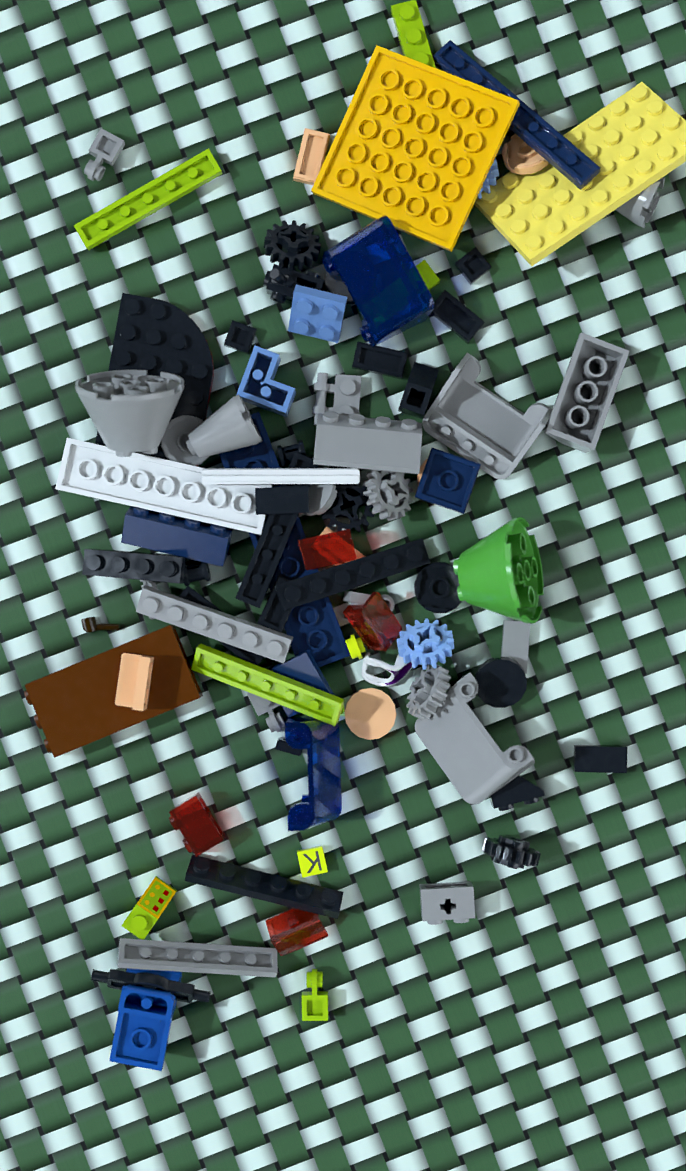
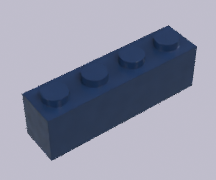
M130 506L125 514L121 543L223 567L228 557L233 529Z

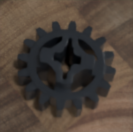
M294 220L291 225H288L286 221H282V226L273 224V229L267 230L264 239L265 255L271 256V263L278 261L279 268H282L284 265L288 266L289 271H292L295 266L301 271L304 264L310 268L312 261L317 262L318 254H320L321 243H319V235H314L313 228L305 229V223L300 226L296 225Z
M336 484L335 490H337V497L339 499L337 506L332 509L329 508L326 514L322 516L323 520L330 519L329 528L336 525L337 533L340 534L342 529H346L347 534L350 535L352 528H355L359 533L361 532V524L369 526L366 518H374L375 514L369 511L370 508H373V505L366 504L369 496L363 494L367 489L365 485L360 488L358 484ZM346 489L354 490L360 495L356 497L348 495ZM342 496H344L348 503L353 502L355 504L352 507L353 517H351L347 510L342 511L340 509L343 507ZM365 504V512L359 519L357 510ZM339 516L348 518L350 524L341 523L335 518Z
M499 835L498 839L485 838L482 848L484 853L494 856L493 862L513 869H524V865L536 867L539 864L541 855L539 851L529 848L530 843L528 841L509 835Z

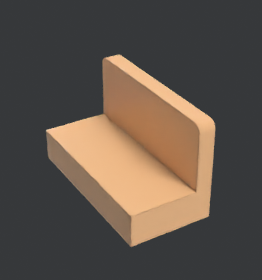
M130 653L122 654L115 699L116 705L132 707V710L139 711L147 709L154 657Z

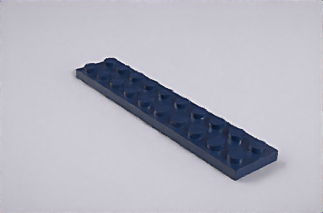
M259 412L251 414V418L263 441L256 445L219 453L224 468H280ZM273 484V487H281L282 484ZM266 515L264 527H265V524H266V522H267V519H268L269 515ZM299 517L296 520L269 588L271 592L278 576L291 581L319 572ZM249 533L256 549L261 535ZM329 597L292 609L284 628L287 635L293 637L291 647L295 656L309 649L318 667L350 656Z

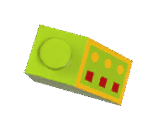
M155 876L121 926L139 939L144 940L177 890Z

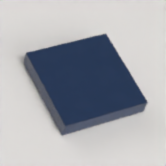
M431 448L414 498L464 514L481 464Z
M309 649L286 660L285 663L277 664L268 669L334 695ZM282 706L288 718L300 713Z

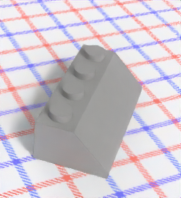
M581 332L545 433L561 444L582 452L594 451L630 351Z
M330 411L318 413L313 464L419 474L422 423L412 419H404L402 421L391 420L383 416L365 418L360 414L344 416Z

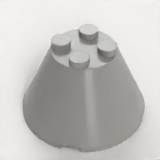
M113 370L87 375V381L82 383L81 379H78L75 382V390L106 447L116 451V456L129 457L132 455V452H142L144 454H155L158 452V446L184 390V379L178 375L162 371L160 376L148 375L147 370Z

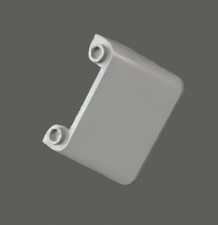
M466 353L427 411L422 425L429 435L465 459L481 464L480 469L492 477L505 479L510 476L541 433L553 409L543 403H534L525 413L521 412L475 381L480 374L481 366L475 357Z
M468 673L446 692L448 696L445 702H442V707H437L435 715L431 714L428 720L425 718L424 720H416L415 732L461 797L467 803L474 805L483 802L535 764V760L531 753L520 745L512 746L504 752L501 751L467 704L476 697L479 689L476 679L471 673Z

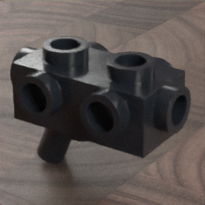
M274 264L273 269L267 271L263 286H266L267 294L271 295L270 299L285 304L286 300H293L296 285L327 292V289L323 288L324 280L320 279V275L310 271H306L304 274L295 271V267H293L292 271H289L286 265L279 268V265Z

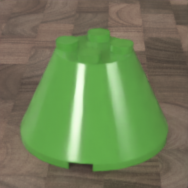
M517 517L511 519L462 552L459 559L454 560L453 569L459 579L457 594L460 601H466L468 604L531 624L536 623L541 616L542 606H538V597L544 595V584L538 545L535 536L528 534L525 527H529V523L524 518Z

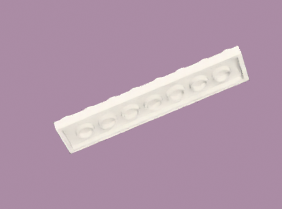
M67 438L55 489L261 535L266 515H256L255 488L273 487V484H203L201 475L204 468L134 452L129 457L116 456V451L108 449L106 446Z

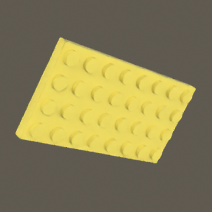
M643 82L563 135L600 167V173L584 188L580 190L549 163L542 170L532 174L520 175L510 171L497 180L496 186L489 185L491 191L489 194L483 191L481 193L482 199L476 198L474 205L531 266L686 162V120Z

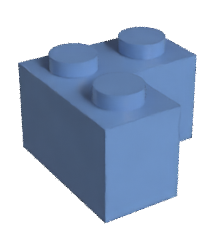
M254 346L236 395L239 394L246 403L288 417L296 391L293 387L274 381L281 361L280 355Z

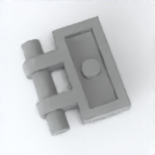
M318 373L317 383H314L316 402L312 408V414L315 415L314 425H317L318 413L330 411L344 416L359 414L361 376L336 374L335 384H328V374ZM327 393L334 394L333 407H326Z

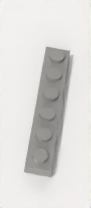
M146 585L142 588L136 612L281 663H285L293 637Z
M120 938L117 968L276 978L278 973L277 948Z

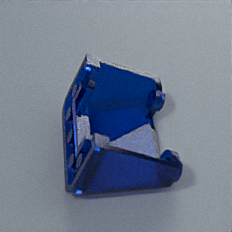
M387 216L376 219L324 252L322 261L328 273L332 272L335 276L339 274L363 317L360 333L366 342L369 341L372 347L424 322L433 311V298L395 227Z
M287 717L285 721V738L287 743L295 749H307L309 794H303L301 802L293 805L288 812V831H302L333 821L341 813L340 730L338 723L336 726H333L313 717Z

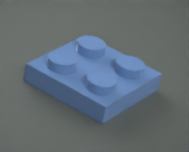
M296 285L293 293L288 331L338 343L347 297Z

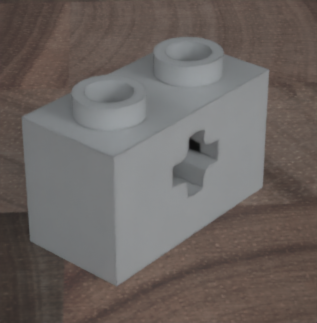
M471 881L419 884L422 921H427L431 925L442 924L443 920L466 923L469 922V919L475 918L474 887ZM445 899H450L449 908H444Z

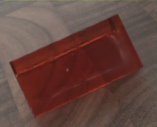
M350 529L298 540L306 570L356 559Z
M373 592L364 605H348L343 611L369 650L387 651L399 635V632L402 631V626L379 592Z
M293 908L265 920L271 942L280 956L328 937L327 930L321 922L319 914Z

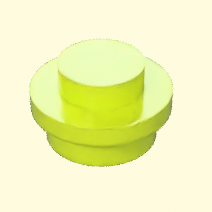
M352 634L350 635L351 638L346 639L345 642L351 658H359L360 660L363 658L361 653L366 652L361 637L355 638V635Z

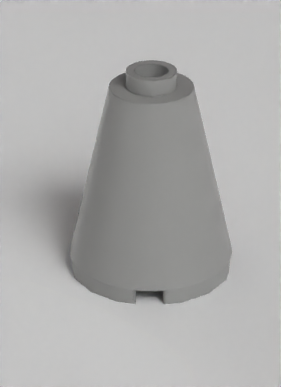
M662 177L615 210L637 226L644 228L645 222H649L658 204L660 196H658L657 189L658 187L663 189L665 177Z
M238 394L233 396L188 434L189 440L186 441V445L193 456L197 454L199 458L256 445L263 440L245 403Z

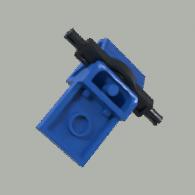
M128 968L126 972L110 969V972L93 969L91 981L107 983L108 988L122 990L109 1061L162 1071L172 1017L177 1001L192 1003V1000L209 1003L211 991L195 989L193 984L181 982L183 972Z

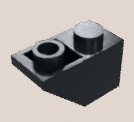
M414 361L399 405V412L423 419L438 375V369Z
M518 775L489 796L494 809L498 808L499 811H505L514 808L515 803L523 801L524 804L536 803L539 801V797L545 796V793L539 786Z

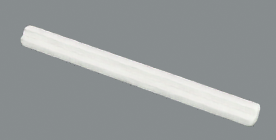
M204 468L201 475L203 484H358L360 482V471L358 468Z

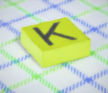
M322 845L297 850L302 878L328 872Z

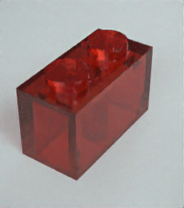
M199 792L169 811L171 825L176 831H181L184 836L182 841L189 853L194 852L196 857L224 840V832Z

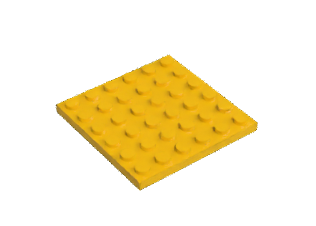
M376 45L311 192L452 252L520 105L519 100Z

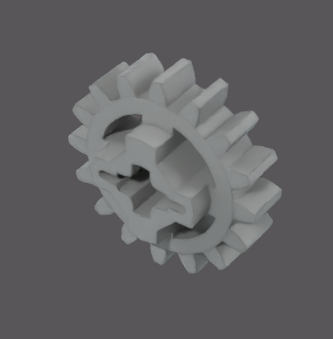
M372 470L366 474L369 479L363 482L368 487V490L363 492L365 496H369L366 504L373 505L372 513H379L381 520L385 518L388 521L406 516L405 512L411 510L408 504L412 503L413 499L409 496V493H412L413 489L408 488L407 484L410 483V479H404L405 473Z
M428 665L426 671L421 670L420 677H416L415 682L413 681L410 686L411 694L407 696V699L410 700L406 705L409 708V714L420 720H424V718L428 720L431 714H436L438 706L442 707V702H445L448 696L446 690L451 686L447 683L451 679L447 669L437 665V668Z

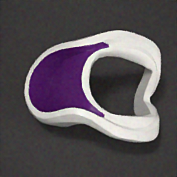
M367 652L363 659L361 673L365 681L373 685L389 687L400 682L412 669V662L405 664L403 657H400L398 654L393 666L381 660L369 658L370 652ZM367 666L384 668L391 673V676L384 679L366 673Z

